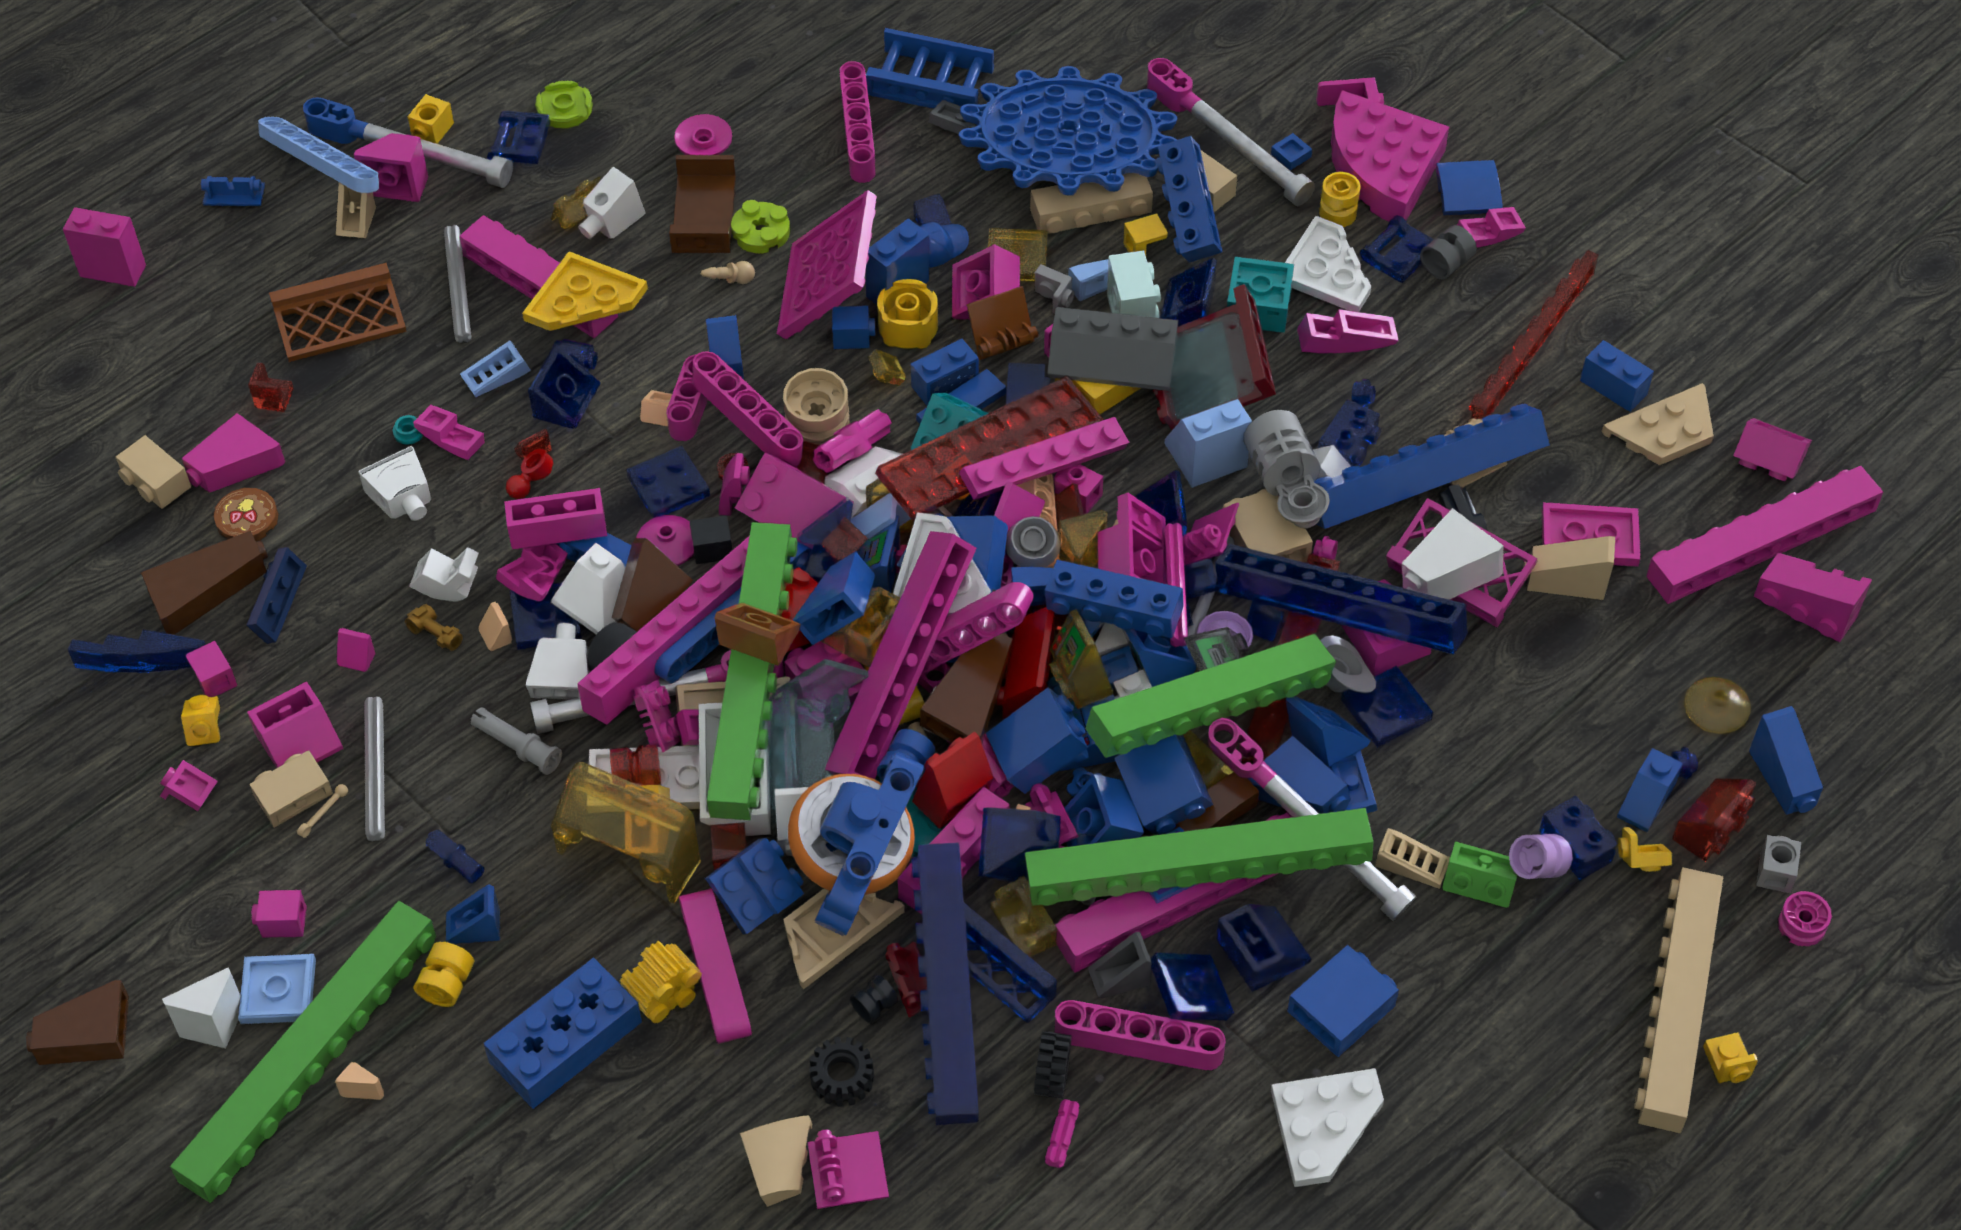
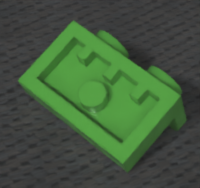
M1455 841L1442 888L1448 892L1507 908L1511 901L1517 874L1510 865L1509 856Z

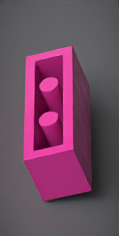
M600 488L504 501L507 529L512 549L607 536Z

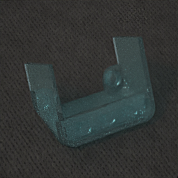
M824 659L776 689L775 693H772L769 701H772L773 711L772 719L768 721L770 805L774 811H776L774 789L810 787L814 783L834 775L825 770L835 747L834 722L839 720L849 710L850 699L848 689L866 679L868 671Z

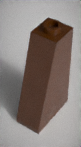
M251 531L141 572L167 637L175 635L265 574L266 568L263 560L267 559L268 555L262 541L255 542Z
M1004 632L961 654L921 707L920 726L950 743L959 737L964 739L971 733L976 732L980 737L981 743H983L1011 657L1012 638Z

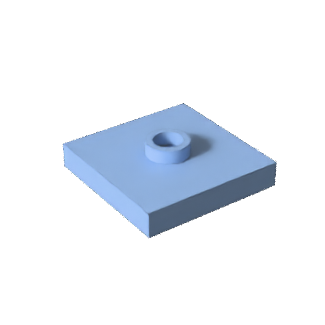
M314 954L244 957L238 1016L240 1024L295 1022L313 1001L316 965Z

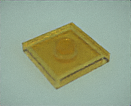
M989 228L988 247L995 244L1019 256L1020 280L1035 281V271L1040 264L1046 266L1048 230Z

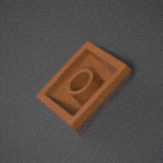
M739 603L720 610L715 615L720 645L777 666L780 665L801 626L800 623L745 603Z

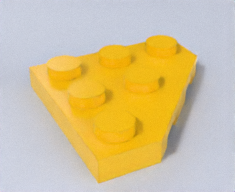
M568 252L523 311V319L528 323L552 331L634 309L648 290L647 281Z

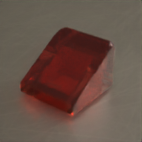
M546 428L519 442L514 448L522 461L533 450L544 449L547 453L551 451L549 434Z

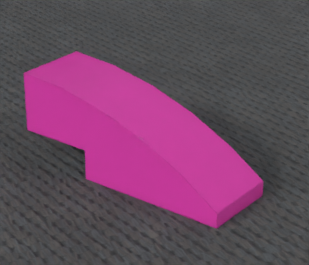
M1340 309L1334 317L1306 313L1297 328L1302 352H1360L1394 345L1398 342L1393 317Z

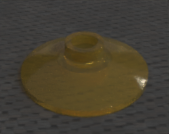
M1707 677L1696 681L1689 687L1684 699L1685 711L1691 721L1703 730L1712 733L1723 734L1740 729L1747 722L1751 711L1750 700L1745 691L1736 683L1720 677Z

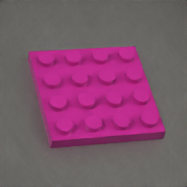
M869 190L792 243L777 334L782 338L788 339L795 333L801 332L805 326L814 320L820 319L827 311L839 306L845 299L854 293L860 292L864 287L866 264L869 260L868 250L872 238L871 230L876 214L875 204L877 198Z

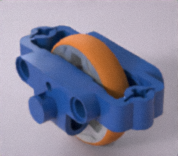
M896 752V754H893L881 778V782L857 774L833 775L814 783L797 800L788 824V840L792 855L800 869L809 879L829 891L814 920L816 924L841 936H846L857 915L864 895L872 894L888 887L906 869L913 853L915 839L912 819L906 805L924 770L923 764Z

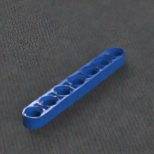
M797 542L796 557H791L790 559L793 569L800 567L806 571L812 563L813 550ZM741 588L659 657L655 665V674L669 683H674L720 645L715 624L716 612L739 604Z

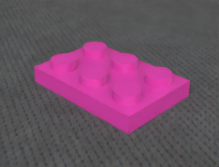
M1543 502L1542 545L1612 536L1615 537L1613 565L1639 566L1640 538L1637 508Z

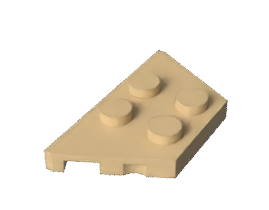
M1703 383L1608 422L1603 425L1602 433L1608 438L1613 434L1627 442L1626 447L1628 449L1645 455L1647 459L1658 465L1712 443L1714 435L1705 385Z
M822 889L783 919L800 986L803 989L808 987L905 912L904 905L897 900L894 903H890L876 898V893L864 895L857 915L846 936H841L816 924L814 921L829 892L826 889Z

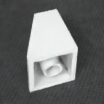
M1452 508L1402 562L1405 596L1415 604L1421 603L1426 608H1431L1499 578L1503 574V545Z

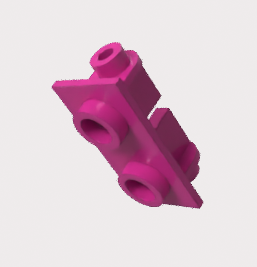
M1040 783L1033 785L1030 792L1032 801L1025 805L1031 807L1030 816L1046 848L1051 849L1077 838L1078 834L1057 792L1050 793L1049 788Z

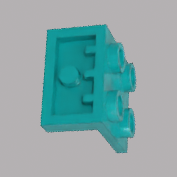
M932 393L911 450L946 468L962 457L969 464L982 431L995 429L999 418L948 393Z

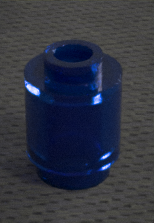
M568 339L556 340L551 350L550 360L559 369L586 375L590 370L595 369L598 353L594 352V346Z

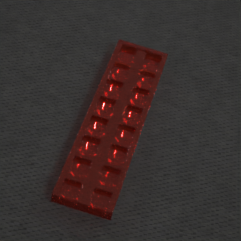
M1066 376L879 465L875 474L913 521L916 518L917 512L927 514L970 493L959 474L963 467L1103 421L1104 419L1069 377Z

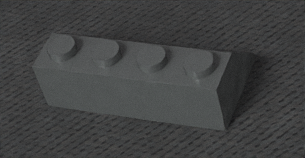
M1056 307L1047 377L1170 391L1178 320Z

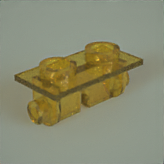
M598 176L591 182L587 179L575 189L576 192L570 197L564 195L559 198L553 205L554 211L551 220L553 221L559 217V224L566 229L567 227H574L585 219L587 213L582 209L584 199L599 183L601 177Z

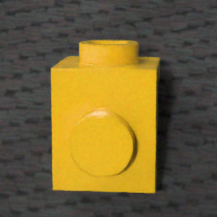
M197 695L189 700H185L181 720L188 746L217 743L220 741L217 723L220 711L218 696Z
M1630 827L1622 828V838H1618L1617 844L1618 854L1631 868H1640L1643 871H1659L1661 866L1672 865V852L1663 844L1638 845L1637 834Z

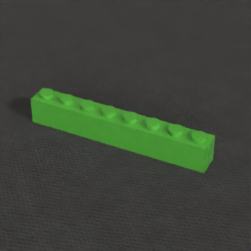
M1312 634L1093 706L1085 729L1105 758L1117 754L1123 755L1143 745H1153L1161 739L1173 735H1183L1189 730L1202 725L1209 726L1217 719L1239 716L1247 710L1259 706H1268L1273 701L1285 697L1291 698L1300 692L1312 688H1321L1329 682L1336 661L1316 634Z

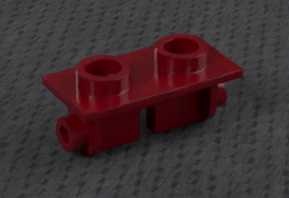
M912 942L904 948L900 947L898 943H892L887 946L885 957L899 990L902 1003L905 1006L908 1017L911 1018L936 1002L937 997L916 942Z

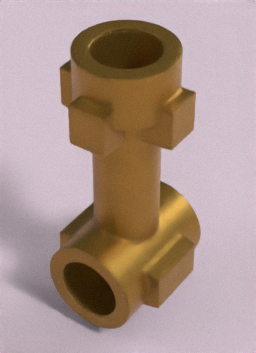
M424 604L407 614L408 618L405 619V624L412 633L419 634L425 629L438 638V646L441 648L446 647L451 651L456 650L462 643L463 636L460 634V630L454 626L451 628L449 626L444 627L436 622L437 615L431 606Z

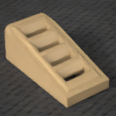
M1388 828L1379 849L1375 867L1440 889L1450 858L1398 831ZM1392 849L1397 850L1396 855L1390 853ZM1405 853L1411 855L1409 862L1403 859ZM1418 858L1424 860L1421 868L1416 866ZM1431 862L1438 864L1434 875L1428 872Z

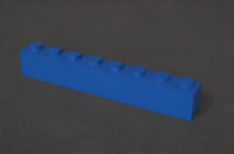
M1528 404L1516 405L1510 408L1509 413L1486 416L1482 419V423L1474 426L1471 424L1459 426L1454 429L1455 433L1447 436H1432L1426 440L1427 443L1420 446L1409 445L1402 447L1398 450V454L1393 456L1375 457L1366 466L1348 467L1342 470V474L1333 478L1327 476L1316 479L1314 483L1322 486L1327 491L1330 500L1327 512L1316 525L1324 529L1549 446L1541 410L1530 407Z

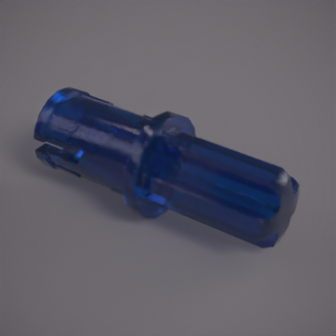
M438 829L428 834V838L425 841L426 845L444 860L443 863L446 867L455 869L470 884L480 879L485 868L465 852L466 848L462 844L457 845Z

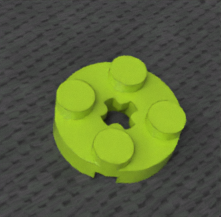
M747 200L732 218V236L737 240L739 247L751 253H767L769 248L776 245L779 248L786 243L790 235V221L787 210L783 206H777L773 203ZM758 225L767 226L762 227L761 230H756V226Z

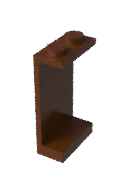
M676 155L678 176L674 223L670 224L669 231L672 253H731V221L733 218L736 181L734 155Z

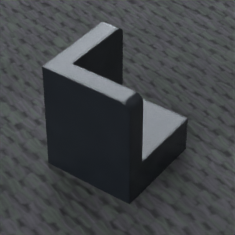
M727 515L690 521L696 564L721 561L732 551Z

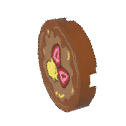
M241 488L230 492L219 501L215 507L214 520L218 532L222 536L224 535L230 539L251 531L256 542L266 537V532L271 528L272 530L277 525L279 514L274 499L267 492L257 488Z

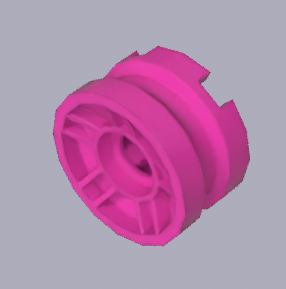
M1806 891L1793 893L1784 903L1778 918V928L1782 936L1786 935L1791 939L1790 942L1795 945H1815L1823 939L1832 918L1831 908L1827 901L1815 893Z

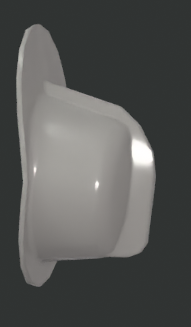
M1325 636L1320 640L1336 661L1331 678L1326 684L1330 690L1343 693L1349 688L1353 691L1368 693L1376 688V681L1354 646L1336 636Z

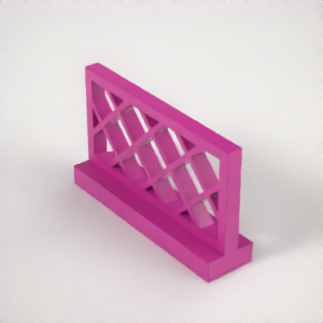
M1427 498L1397 545L1392 546L1387 553L1388 567L1402 574V562L1412 553L1405 549L1410 539L1423 536L1425 538L1435 528L1425 529L1423 520L1429 510L1441 515L1442 519L1450 510ZM1421 524L1422 530L1416 531ZM1479 527L1501 543L1503 550L1508 552L1503 554L1504 576H1500L1497 579L1453 597L1449 601L1498 628L1504 618V612L1538 560L1536 557ZM1517 557L1526 562L1521 572L1507 574L1504 560ZM1515 580V582L1513 583V585L1510 586V582H1509V581ZM1506 582L1508 592L1502 602L1489 596L1487 586ZM1482 587H1483V588H1484V592L1478 590V588H1482Z

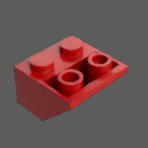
M976 732L971 733L964 739L961 737L955 739L949 745L947 751L941 755L935 753L924 764L925 772L916 785L917 791L912 802L940 829L949 823L983 786L989 790L994 777L980 737Z

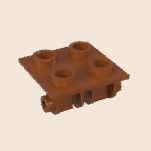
M1023 286L967 304L979 360L1035 342L1034 339L1039 337L1037 328L1035 326L1031 327Z

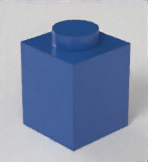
M838 306L832 308L833 348H870V336H875V318H869L868 306Z

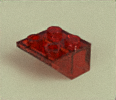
M1716 778L1678 821L1672 839L1705 862L1714 852L1719 855L1727 846L1730 840L1728 837L1733 830L1738 833L1747 822L1749 816L1746 813L1755 802L1752 794L1756 782L1751 779Z

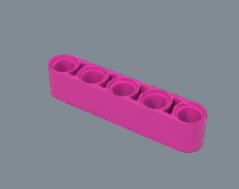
M850 61L840 67V88L849 171L854 181L865 183L871 181L876 173L866 73L861 63Z
M709 351L698 353L693 360L692 380L695 388L764 453L777 457L793 467H797L802 459V434L718 355Z
M1012 582L948 615L922 673H926L1022 623L1034 598L1031 589L1023 583Z
M712 888L679 896L681 911L696 967L702 973L700 982L717 1044L751 1036L752 1031Z
M1075 1000L1064 1001L1055 1010V1033L1071 1035V1045L1202 1070L1216 1069L1222 1064L1224 1059L1225 1036L1219 1028ZM1074 1020L1077 1024L1067 1025L1064 1021ZM1108 1026L1112 1030L1101 1031L1098 1029V1027ZM1136 1032H1141L1145 1034L1146 1037L1137 1038L1134 1037L1132 1034ZM1169 1039H1177V1040H1179L1181 1043H1180V1044H1170V1043L1167 1042V1040H1169ZM1210 1045L1216 1048V1050L1207 1051L1202 1046Z

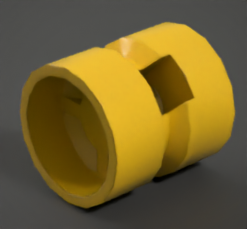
M1334 172L1324 179L1319 209L1321 218L1343 227L1351 225L1356 220L1361 185L1354 175L1346 172Z
M448 942L434 943L425 961L427 967L422 968L413 987L414 991L425 1001L441 1007L454 1006L463 988L462 982L466 981L473 967L474 958L465 949Z

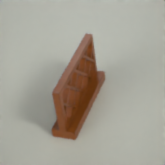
M387 263L269 292L289 362L407 332ZM388 289L389 296L383 304L371 299L374 293ZM355 298L361 302L353 312L342 307L345 300ZM367 304L379 310L373 320L360 315ZM326 306L331 308L325 319L312 314L317 307ZM337 312L350 317L343 328L331 323ZM296 313L302 317L294 327L285 323L282 316ZM387 313L396 317L398 324L385 327L378 322ZM308 319L320 324L314 335L301 330ZM356 320L368 326L364 333L360 334L352 333L349 329ZM326 328L339 333L333 341L326 342L319 338ZM296 336L309 341L305 348L292 351L290 345Z

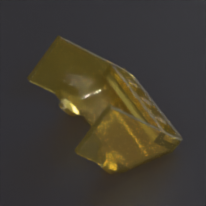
M584 762L575 763L567 776L551 823L557 853L563 855L571 843H580L582 838L586 836L637 858L643 870V875L654 883H665L668 901L675 904L701 862L695 820L692 812L679 802Z

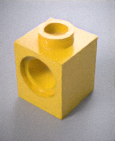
M427 94L424 95L407 116L412 136H418L420 139L436 144L439 143L454 124L450 103Z

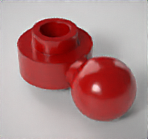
M536 449L530 452L521 464V475H513L507 480V494L513 499L525 498L530 492L531 481L544 479L551 473L553 458L544 449Z

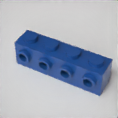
M1188 136L1158 146L1160 157L1156 159L1157 166L1165 178L1166 184L1162 185L1165 199L1170 202L1171 211H1168V218L1172 228L1176 230L1177 237L1173 239L1177 254L1182 255L1190 263L1222 253L1200 145L1192 136Z
M1056 560L1045 588L1047 609L1057 614L1074 615L1091 622L1100 621L1116 625L1121 629L1147 632L1157 637H1173L1184 607L1183 588L1061 560Z

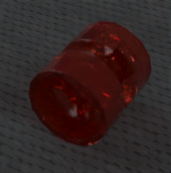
M657 743L638 745L636 751H632L629 747L610 749L614 792L625 791V786H635L636 784H640V786H662Z

